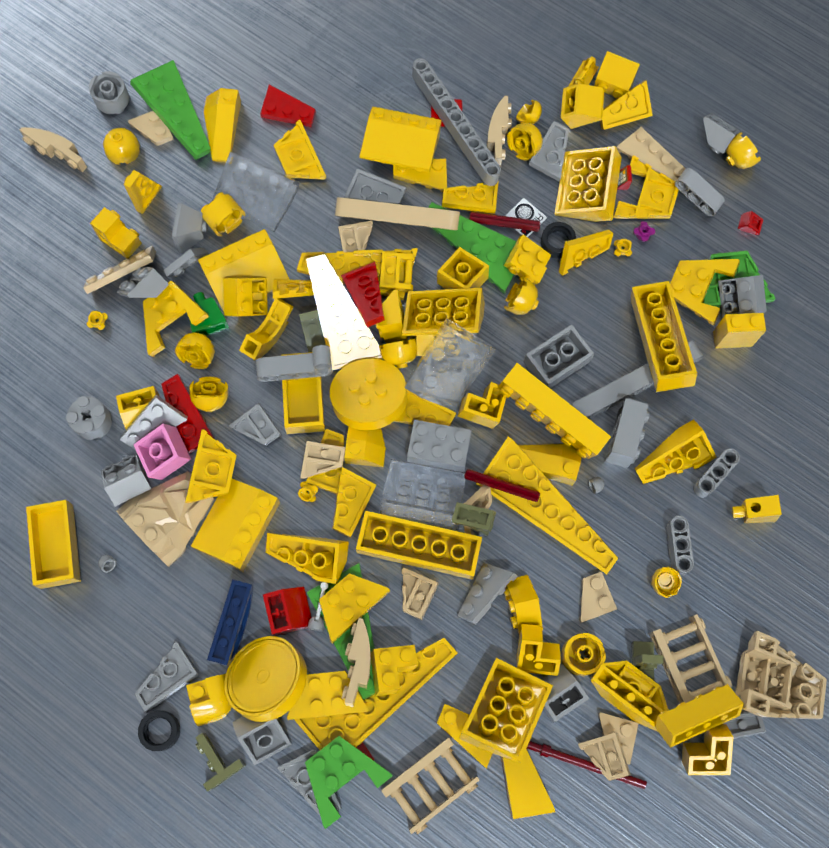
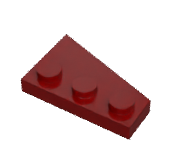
M270 84L260 112L261 118L296 124L298 120H301L303 126L311 128L316 114L315 108Z

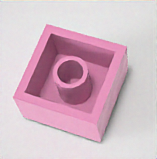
M167 424L160 425L134 444L148 478L163 480L192 460L177 428Z

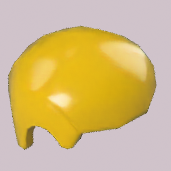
M531 100L532 105L524 104L519 110L516 120L519 123L535 124L542 114L540 102Z
M672 567L657 569L652 575L651 580L654 591L665 598L677 595L682 584L679 572Z

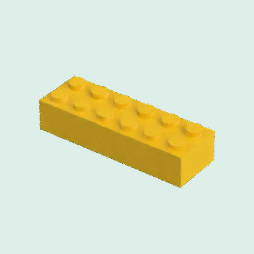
M669 281L632 287L631 304L656 392L695 386L697 371Z
M518 363L515 364L498 386L499 392L506 398L511 397L515 400L517 407L529 411L531 418L537 422H543L546 425L545 428L550 433H556L562 437L561 441L569 447L572 445L576 448V453L584 459L597 456L611 438L609 434Z
M365 511L356 552L362 555L473 580L482 537Z

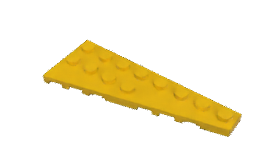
M508 436L483 474L540 493V498L538 502H533L490 487L491 495L596 568L608 574L618 560L617 555L516 442Z
M445 638L417 652L418 666L413 671L398 672L400 689L396 694L375 696L374 694L365 700L363 699L368 708L367 712L295 719V721L319 750L323 749L338 736H341L354 747H358L455 657L458 652Z

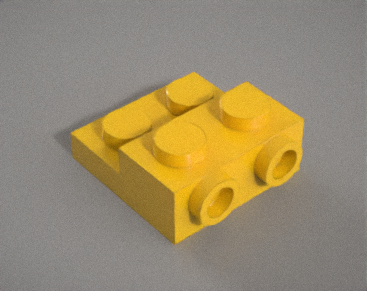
M523 234L519 236L504 266L508 268L510 273L518 275L520 278L525 277L536 285L540 283L547 269L545 266L551 254Z

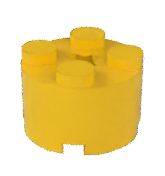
M223 192L218 193L210 204L203 206L201 209L203 220L217 236H223L221 233L224 232L229 234L242 223V215L245 217L244 210L233 197Z
M590 633L574 635L565 642L561 651L563 665L570 673L576 676H588L595 673L606 659V653L601 640ZM584 650L587 658L581 659L579 652Z

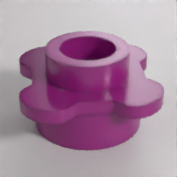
M642 221L640 226L634 229L633 233L639 240L646 242L651 235L655 234V229L648 226L647 222Z

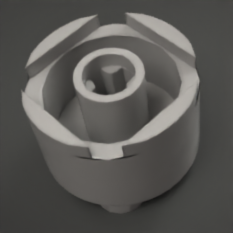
M111 71L101 72L102 75L98 77L94 76L89 83V91L97 109L106 114H121L129 103V93L124 81L117 73Z
M79 397L69 407L66 415V421L71 429L87 440L105 436L112 425L110 411L94 397Z

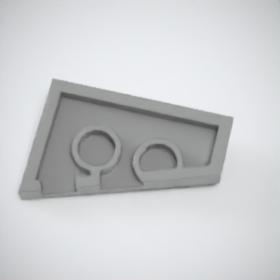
M553 121L543 138L540 151L535 156L533 155L528 165L560 181L569 129Z
M357 169L344 198L401 204L407 189Z
M155 395L120 436V440L136 450L134 444L160 425L167 424L176 427L188 420V417Z
M483 563L457 616L477 624L492 607L493 600L498 595H502L505 592V586L511 580L514 581L518 576L513 572Z
M177 641L173 644L167 656L162 658L160 665L153 674L148 676L134 694L143 710L147 713L199 676Z
M313 749L277 767V769L320 816L305 762L317 753V750ZM333 793L329 799L335 808L340 810L341 805L336 794Z

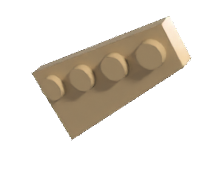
M642 127L616 147L618 152L627 155L628 159L631 160L634 155L643 164H649L652 166L651 169L659 174L663 173L675 182L686 169Z
M153 245L131 258L121 261L113 268L105 269L102 274L98 276L93 275L86 279L83 287L85 292L89 294L153 262L156 254Z

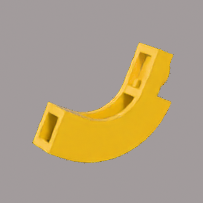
M280 298L274 299L263 323L254 332L246 334L239 351L253 360L264 356L275 345L289 323L287 320L293 306Z

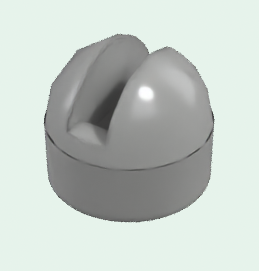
M594 477L588 480L589 488L593 494L603 490L605 484L601 478Z
M103 555L99 559L98 565L103 572L107 573L116 567V561L110 555Z

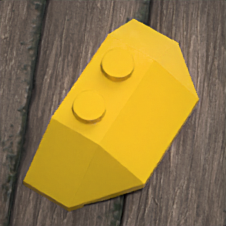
M628 661L602 663L591 679V682L602 698L634 722L657 731L655 727L658 715L664 710L669 711L661 686Z

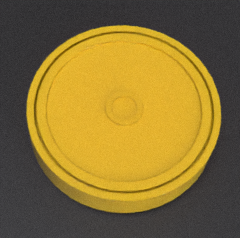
M361 359L343 367L332 380L330 400L333 411L342 423L358 430L383 428L394 422L405 409L407 404V388L404 376L397 367L384 360Z
M265 636L251 641L239 650L227 669L224 691L228 703L235 711L251 721L267 722L281 717L297 703L303 693L307 679L305 660L302 654L283 638Z

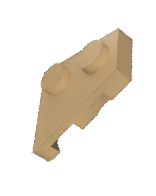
M154 111L128 120L131 128L137 129L141 135L149 138L156 146L174 140L168 127Z
M372 220L338 227L343 252L366 250L373 228Z
M598 712V719H600L603 731L602 735L618 733L627 764L630 765L639 723Z

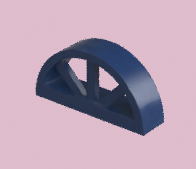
M232 579L209 651L208 661L229 666L234 660L244 636L253 598L252 584Z

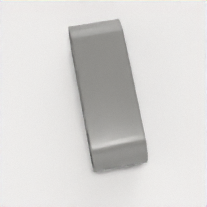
M686 168L675 182L677 189L708 216H714L725 202L724 197L691 168Z
M729 448L720 454L695 483L694 493L702 498L710 495L739 462V453L735 449ZM725 456H729L732 463L727 462ZM713 469L719 471L720 477L714 475ZM701 483L708 486V491L702 489Z
M675 516L667 523L666 530L671 567L682 576L693 569L694 560L689 523L685 517ZM673 523H679L681 530H676ZM677 541L683 544V550L677 548ZM679 561H683L686 564V570L679 567Z

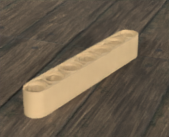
M337 197L335 216L458 230L460 212Z

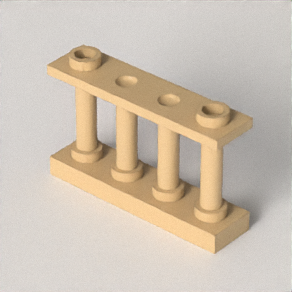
M698 614L689 617L691 624L666 634L661 629L649 633L657 654L663 655L662 666L679 704L682 702L687 703L700 694L705 695L716 687H723L727 684L732 687V683L729 677L725 676L704 630L706 629L705 623L702 618L698 617ZM695 631L700 643L675 653L673 651L670 652L667 645L669 641ZM704 651L708 660L707 663L685 672L678 670L676 665L678 660ZM707 671H713L717 682L692 692L687 690L684 684L686 680Z
M450 738L444 740L381 790L385 797L389 795L392 798L394 797L413 824L409 829L411 834L422 832L428 827L426 822L465 791L469 794L478 787L476 783L479 781V778L475 776L473 779H470L451 753L453 750L450 747L454 744ZM440 755L442 758L445 757L464 784L455 793L435 767L436 763L434 760ZM423 768L425 771H429L447 797L439 806L435 804L418 780L419 776L417 773ZM406 782L414 787L431 811L421 820L401 793L402 789L400 786Z

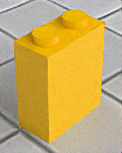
M764 313L725 314L713 330L715 349L752 347L766 331Z

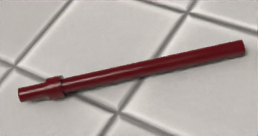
M529 741L526 748L538 752L540 756L552 757L603 775L599 767H596L593 762L552 749L550 745L544 743L541 745ZM630 775L615 779L641 789H645L647 781Z

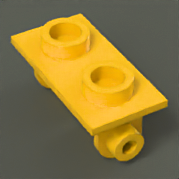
M591 56L587 60H583L569 86L578 83L590 84L599 69V66H596V59Z

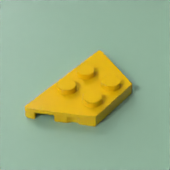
M298 120L296 126L291 131L288 130L283 138L273 145L287 178L326 179V174L301 120Z
M202 430L185 503L217 497L229 492L237 455L230 449H226L221 442L213 439L205 430Z
M349 573L319 599V604L323 612L330 642L333 644L359 618H362L390 593V589Z
M345 670L307 674L303 693L297 703L289 710L287 720L367 712L368 708L358 692L354 707L345 705V699H342L344 687H349L351 680L348 678Z

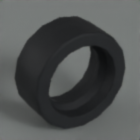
M553 222L543 230L540 243L541 248L551 254V258L559 259L562 258L564 248L559 249L551 246L548 242V236L551 233L559 232L566 235L570 241L576 239V234L570 225L563 222Z
M153 711L147 714L141 720L138 727L140 743L151 751H165L171 748L180 736L178 719L167 711ZM157 718L167 720L171 726L169 739L161 744L153 743L147 735L149 724Z

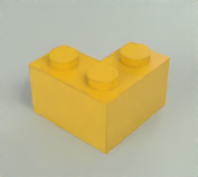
M104 207L90 224L100 241L126 259H129L142 244L138 237L139 234L132 228H126L125 224L120 220L121 216L116 211H109Z
M490 382L484 389L482 397L467 393L462 399L457 417L491 429L500 423L506 397L499 392V384Z
M528 575L517 577L514 581L511 580L506 585L503 594L505 600L508 601L510 613H513V616L510 617L512 627L517 629L520 636L521 624L542 626L540 604Z
M521 624L516 654L517 668L527 673L558 676L561 662L560 644L543 642L542 626Z
M415 645L373 649L370 658L375 696L396 694L399 691L398 672L413 671L418 666Z
M721 724L704 733V743H683L682 763L688 775L731 774L733 735L728 726Z

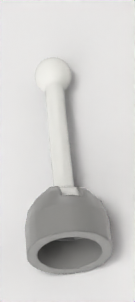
M327 582L320 584V598L325 595V590L328 588ZM318 604L316 616L309 620L307 629L323 632L324 620L320 617V604Z

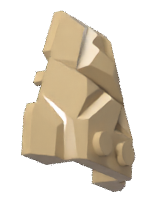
M188 471L129 499L116 511L124 522L168 567L184 554L186 545L196 533L195 530L198 524L204 519L214 501L212 497L185 503L191 474Z
M755 631L748 643V650L742 653L740 659L736 695L744 703L743 710L760 717L823 719L827 679L807 663L802 664L795 658L796 654L791 650L787 652L779 646L780 642L776 638Z

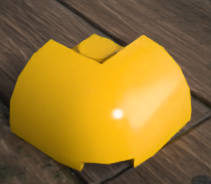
M226 674L212 676L186 685L191 704L189 705L191 714L198 727L219 721L231 711L232 707L228 703L224 691Z

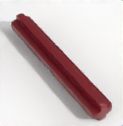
M471 212L469 220L479 224L536 232L540 230L541 225L540 221L479 212Z
M467 469L464 478L533 502H538L540 498V493L470 469Z

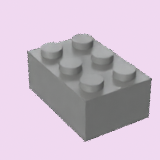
M570 325L527 353L524 364L537 379L549 388H552L590 363L594 352L573 325Z
M625 398L618 409L605 462L628 468L631 463L634 464L635 459H638L641 447H638L645 435L643 426L647 423L650 412L647 411L649 404Z
M414 420L407 462L464 473L471 430Z

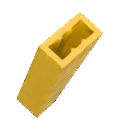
M527 749L520 763L501 756L511 818L518 819L554 813L555 808Z

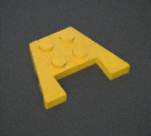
M633 155L630 162L632 174L645 177L637 206L619 201L613 218L670 219L679 191L675 186V181L663 173H657L651 169L652 166L647 163L643 164L638 160V157Z
M740 260L679 261L670 283L675 301L685 308H689L697 316L703 317L709 324L714 326L720 313V308L704 304L703 300L714 273L734 277Z
M169 281V285L156 298H146L143 301L147 353L152 357L166 348L159 332L187 312L191 324L195 326L209 317L173 281Z

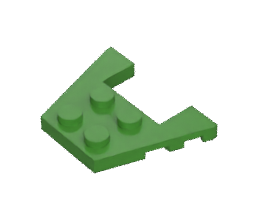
M748 251L711 254L709 260L739 259L740 264L734 277L714 273L703 300L704 304L720 307L718 281L760 275L758 273L759 269ZM764 280L766 303L774 302L775 296L773 293H770L767 288L768 284Z
M341 736L335 738L305 762L325 829L341 817L329 799L333 793L363 770L366 771L377 788L393 776L389 771Z

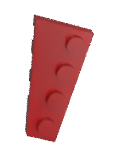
M370 263L341 275L342 281L367 328L385 321L376 263Z
M176 374L163 382L161 385L165 401L188 417V420L176 426L188 453L190 454L197 450L202 430L207 431V434L215 439L201 412L191 402L190 393L180 375Z

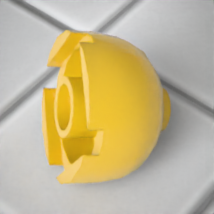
M520 123L508 132L507 143L511 151L514 150L518 153V155H515L517 158L529 160L540 151L543 138L535 125Z
M114 128L104 137V152L107 158L117 165L133 162L140 153V144L137 137L126 128Z
M740 132L733 138L726 149V161L730 166L734 165L739 169H747L760 162L761 158L760 156L756 157L755 154L758 150L747 136L742 137L743 133Z
M525 277L519 278L521 282L513 285L505 300L509 302L508 305H504L505 310L515 315L527 314L531 309L535 310L539 303L537 300L538 290L534 283Z
M193 332L186 334L180 339L175 348V353L181 362L185 363L187 361L191 363L190 367L206 369L213 360L215 349L213 343L206 335Z
M416 339L379 345L382 359L394 366L396 365L398 369L408 367L407 363L412 362L417 356Z
M201 377L199 382L194 383L193 381L189 386L191 402L202 411H216L222 408L228 399V384L226 382L225 384L222 383L218 377Z

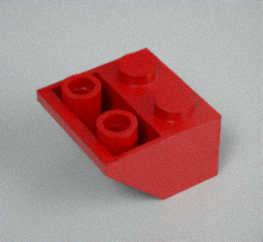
M305 587L287 588L262 594L273 636L287 634L308 627V622L312 616Z

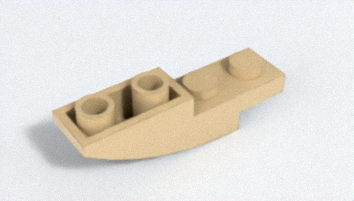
M504 96L492 115L487 139V148L489 151H493L494 158L500 167L502 160H505V149H502V145H505V136L508 134V129L512 127V118H509L508 115L511 114V103H508V96Z
M22 127L20 129L23 135L22 139L29 146L34 145L40 154H46L50 158L55 155L60 160L65 159L67 164L74 170L77 168L83 172L87 168L83 159L77 155L79 152L74 143L66 138L37 128Z
M362 618L358 619L357 624H353L351 635L354 636L352 644L348 643L345 655L348 656V662L355 664L350 666L348 678H351L349 687L345 686L342 694V699H345V705L354 707L358 688L367 689L370 676V644L367 629Z

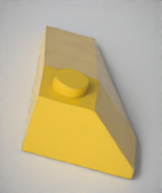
M220 88L206 96L204 117L212 161L230 163L241 106L238 90Z
M693 419L676 429L634 469L641 482L645 484L665 478L667 474L674 472L677 474L683 473V470L691 467L693 469L700 468L717 458L704 430Z
M348 427L344 455L345 464L384 468L386 447L382 429L358 430Z
M566 444L518 445L548 479L573 486L577 479L582 458L576 453V448L573 446L569 447Z
M267 533L265 553L283 563L292 565L296 570L312 576L311 578L316 581L337 584L347 562L349 541Z

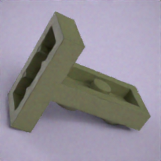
M318 310L299 314L308 353L312 352V348L315 346L326 345Z
M457 502L451 522L468 526L480 535L488 536L493 528L496 512Z
M632 641V665L654 680V669L663 664V655H654V642Z
M201 733L195 737L197 749L201 754L205 753L208 758L206 762L213 773L215 771L217 775L203 784L207 792L213 790L246 766L243 759H238L227 767L206 733Z

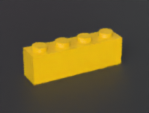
M728 684L723 687H716L705 695L700 694L687 703H680L674 709L662 711L658 715L655 728L671 748L740 716L744 703Z

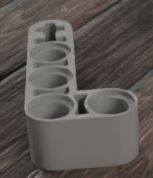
M319 345L313 347L312 353L259 358L256 360L257 380L268 382L329 376L333 373L330 347Z

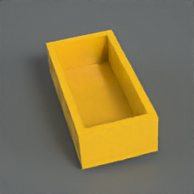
M308 353L282 354L281 356L297 355V354H308ZM322 377L282 380L284 427L286 433L297 434L325 431Z
M67 500L26 507L33 586L43 589L81 582L73 504Z

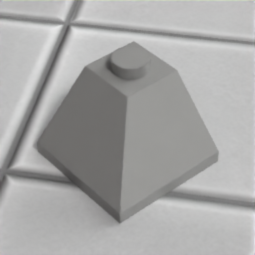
M713 113L706 115L703 119L708 145L712 146L711 150L718 154L720 152L725 153L730 142L741 131Z
M182 203L177 205L172 238L179 253H184L204 239V234L208 231V224L202 218L203 214Z
M243 716L232 722L237 739L254 765L292 745L277 719L267 722H255Z

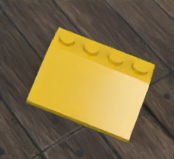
M372 106L360 158L430 172L440 137L441 120Z
M616 146L565 152L554 213L556 216L593 222L613 220L622 159Z
M265 229L198 259L201 269L223 312V278H267V294L273 292L274 279H289Z
M482 288L408 291L402 336L479 333L485 307Z
M231 479L228 494L217 497L191 547L244 572L280 504L279 499L261 489Z
M496 658L459 739L479 749L520 763L553 685Z

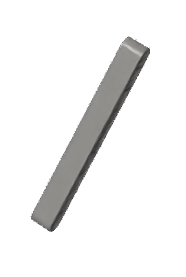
M423 58L414 60L412 71L414 81L482 181L488 186L496 185L501 170L499 164L428 61Z
M694 341L688 342L693 361L696 363L704 356ZM649 364L634 370L570 405L588 419L621 403L625 398H630L654 385Z

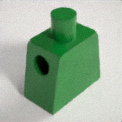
M203 292L193 295L194 301L209 317L197 326L191 324L190 321L192 333H201L208 336L229 328L224 315L213 297L206 299Z

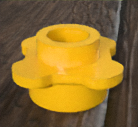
M620 239L614 241L616 249L614 254L616 256L626 255L629 257L632 255V242L630 240Z
M92 311L88 316L87 326L103 330L108 315L99 311Z
M302 481L298 496L305 502H314L318 487Z

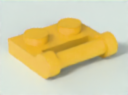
M382 252L380 290H398L406 293L413 291L412 270L415 255ZM400 261L406 262L404 283H399Z

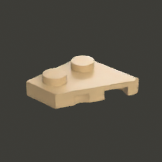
M307 441L300 478L304 479L342 467L345 447Z
M483 485L463 504L489 509L492 504L490 487ZM464 526L465 533L475 535L473 529Z
M403 567V612L423 620L439 584Z
M602 572L582 579L580 623L617 610Z
M612 733L578 744L579 748L584 750L591 758L593 764L599 767L608 781L631 775L618 733Z

